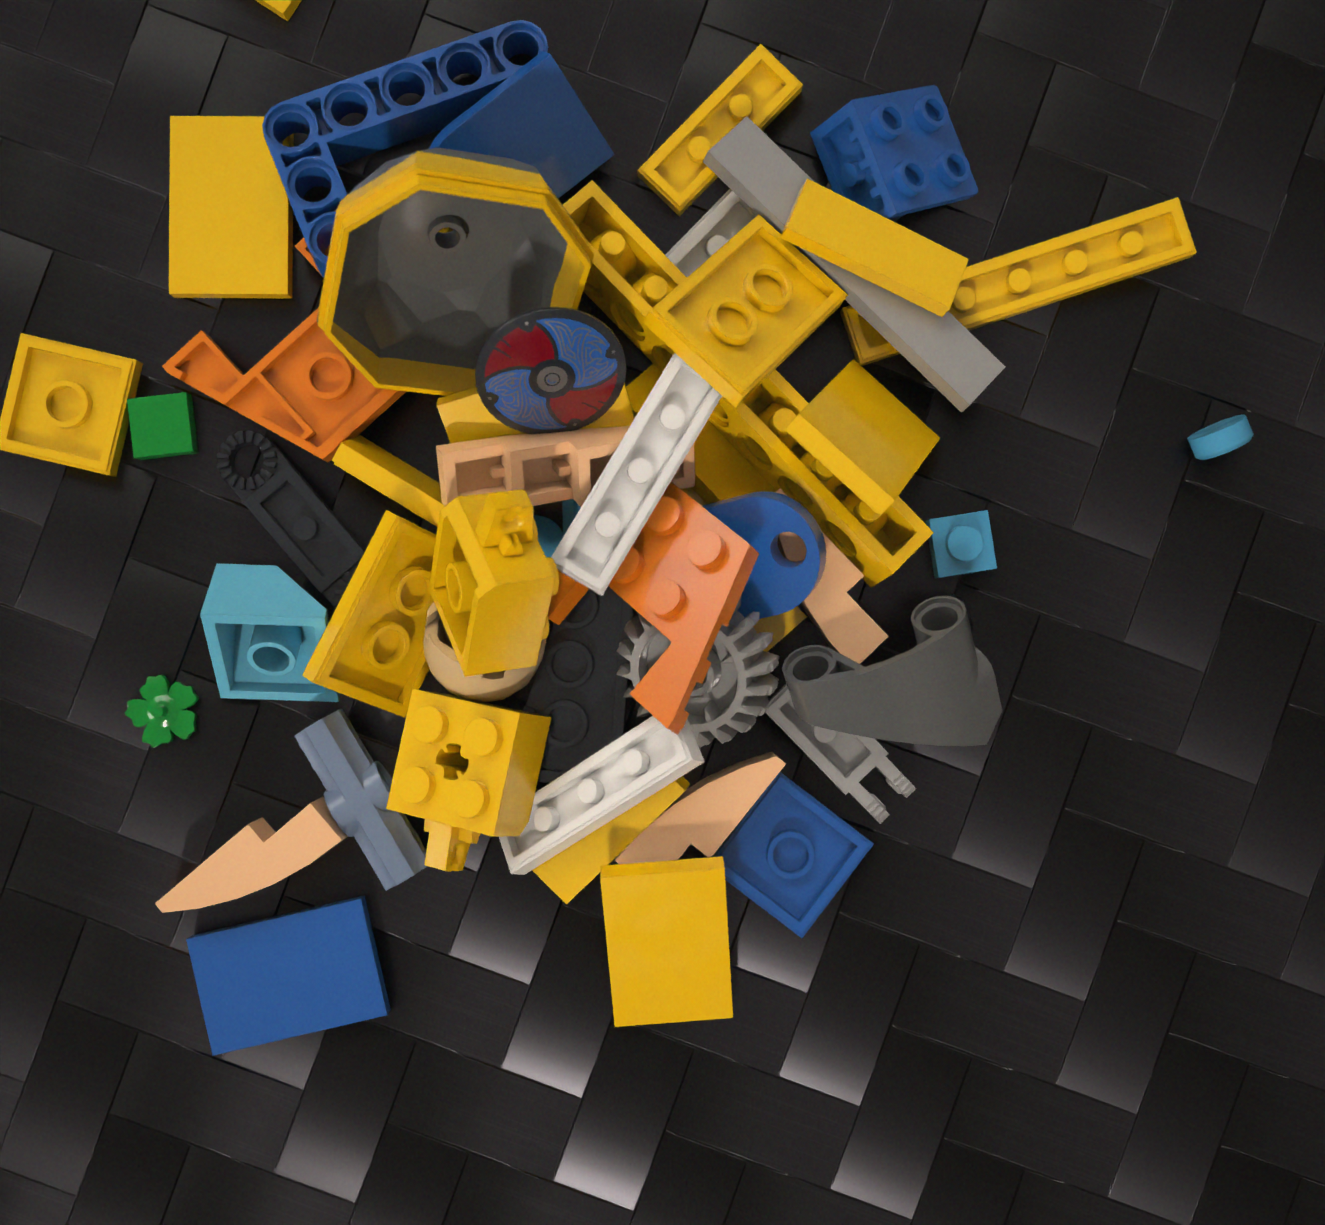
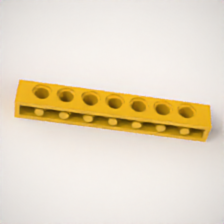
M591 180L563 204L593 248L595 254L583 291L648 359L663 372L674 351L643 324V321L648 312L687 277ZM776 369L736 408L722 396L708 419L711 424L776 491L781 488L788 497L800 503L812 514L821 531L864 575L862 579L870 588L894 574L934 533L899 496L881 515L874 512L787 433L786 428L809 403Z

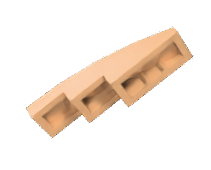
M630 426L589 428L542 434H518L437 445L436 453L442 504L445 507L457 496L525 490L533 506L574 499L582 507ZM694 444L671 480L680 489L695 487Z

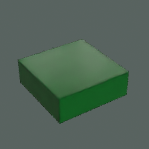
M182 392L127 399L133 456L135 459L146 460L199 453L191 394Z

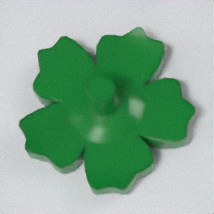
M163 674L148 676L146 684L139 690L145 699H132L127 702L125 715L132 719L135 727L146 726L142 742L150 744L153 748L163 743L172 742L174 734L185 740L197 730V713L193 710H185L192 707L199 700V696L195 693L193 686H186L182 682H175L170 686L167 677Z

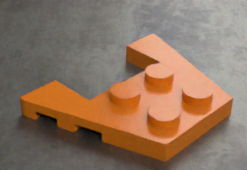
M303 238L295 247L318 271ZM330 245L327 247V249L325 250V253H324V255H326L327 257H328ZM319 307L246 374H243L213 339L202 330L162 365L164 370L175 378L327 463L333 459L341 442L357 437L407 392L375 388L317 325Z
M670 482L608 586L671 641L670 646L630 692V695L663 726L678 734L689 716V713L685 711V707L696 682L703 684L712 663L707 657L721 625L728 627L760 553L674 483ZM558 570L559 589L556 595L551 596L548 619L560 625L589 588Z

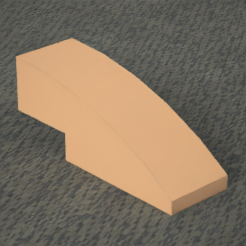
M781 488L775 492L787 496ZM792 532L779 534L778 548L780 553L790 561L798 562L804 560L806 557V545L802 538ZM822 532L826 545L825 569L820 582L801 605L821 637L832 650L861 664L889 636L847 593L864 575Z
M769 752L738 762L700 780L686 789L679 798L615 858V861L618 864L678 860L690 844L707 857H712L786 763L773 752Z
M323 797L309 803L277 832L262 817L247 824L156 902L155 905L162 913L200 909L241 898L273 885L304 868L345 839L347 835L337 825Z

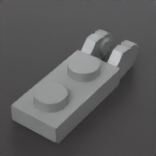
M787 683L770 698V706L765 713L845 795L850 793L879 824L890 814L886 811V806L859 783L874 767L886 778V782L898 794H902L907 798L916 790L915 786L886 757L889 753L875 738L829 730L802 721L796 714Z

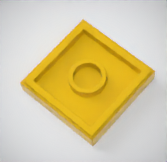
M21 333L0 418V450L116 477L129 425L127 399L135 398L143 363L123 356Z

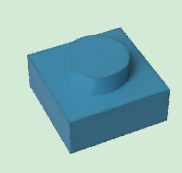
M988 510L925 521L926 525L934 532L928 538L935 579L997 569Z

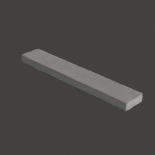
M747 116L707 152L703 163L757 215H761L780 234H782L801 187L806 179L813 181ZM794 245L848 294L845 300L960 412H963L1005 368L949 311L943 317H940Z

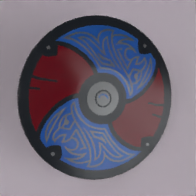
M564 307L534 309L509 319L499 326L485 341L475 366L477 391L486 409L504 425L528 434L575 431L593 423L603 416L615 403L621 393L626 377L624 351L613 331L602 321L590 314Z

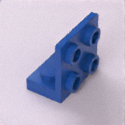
M936 85L853 99L810 132L832 191L894 222L906 214L966 200L978 193V187L972 175L969 162L957 137L947 106Z

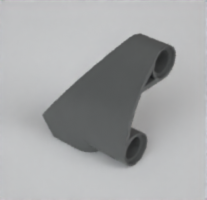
M936 596L926 599L916 606L912 611L911 622L917 646L888 660L864 667L828 647L808 645L790 653L782 666L796 714L802 721L817 727L852 735L936 746L987 745L1002 713V706L992 665L986 656L974 646L966 607L962 601L951 596Z

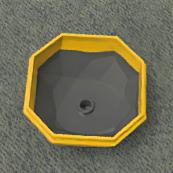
M444 148L417 151L385 162L341 200L334 219L317 325L375 388L448 396L476 387L475 366L480 350L489 336L509 319L521 313L539 308L564 307L578 310L595 255L594 250L536 167L512 158ZM443 228H453V229H455V230H453V231H451V232H447V233H440V232H438L439 230H441V229H443Z

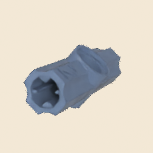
M343 709L331 713L296 734L295 738L300 748L305 753L312 768L326 789L324 791V799L332 817L348 837H355L385 890L387 891L426 868V849L406 815L386 809L392 777L379 761L374 762Z

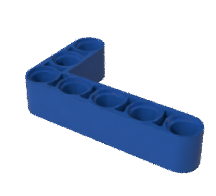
M510 21L282 101L270 108L264 116L262 124L264 138L308 249L323 278L328 259L324 253L331 242L336 210L341 200L347 196L336 166L445 128L524 66L508 61L509 58L519 54L529 55L534 58L543 50L548 53L547 38L541 28L529 21ZM466 73L479 78L475 83L466 86L453 82L455 77ZM408 93L419 94L423 97L420 102L411 106L396 103L399 97ZM350 113H360L366 116L356 126H344L339 123L344 116ZM293 133L309 135L305 142L299 146L288 147L282 145L286 137ZM323 186L331 189L328 196L319 202L303 200L307 191L313 187Z

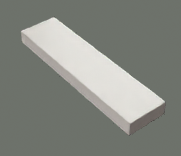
M675 352L551 556L560 572L600 596L604 594L722 397L719 392Z
M651 716L535 792L529 822L520 836L499 837L510 873L527 874L704 763L705 761L688 718L682 730L675 734L663 726L654 716Z

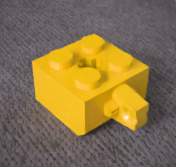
M525 490L457 496L440 510L429 591L465 677L536 666L542 639H546L549 634L548 610L551 596L556 595L559 589V574L553 558L545 556L538 541L537 526L533 518V505Z
M412 689L386 809L425 819L424 831L429 832L425 866L448 872L461 871L464 868L470 843L477 844L480 834L492 837L520 836L530 819L551 717L485 702L465 700L450 694Z

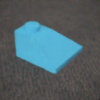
M216 563L200 616L220 698L339 702L341 693L312 683L302 676L329 623L327 609L277 565Z

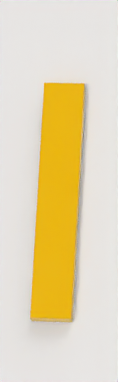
M1179 198L1152 205L965 268L949 312L970 331L1188 259L1197 252ZM851 305L841 309L840 314L856 362L859 365L864 366L900 354Z

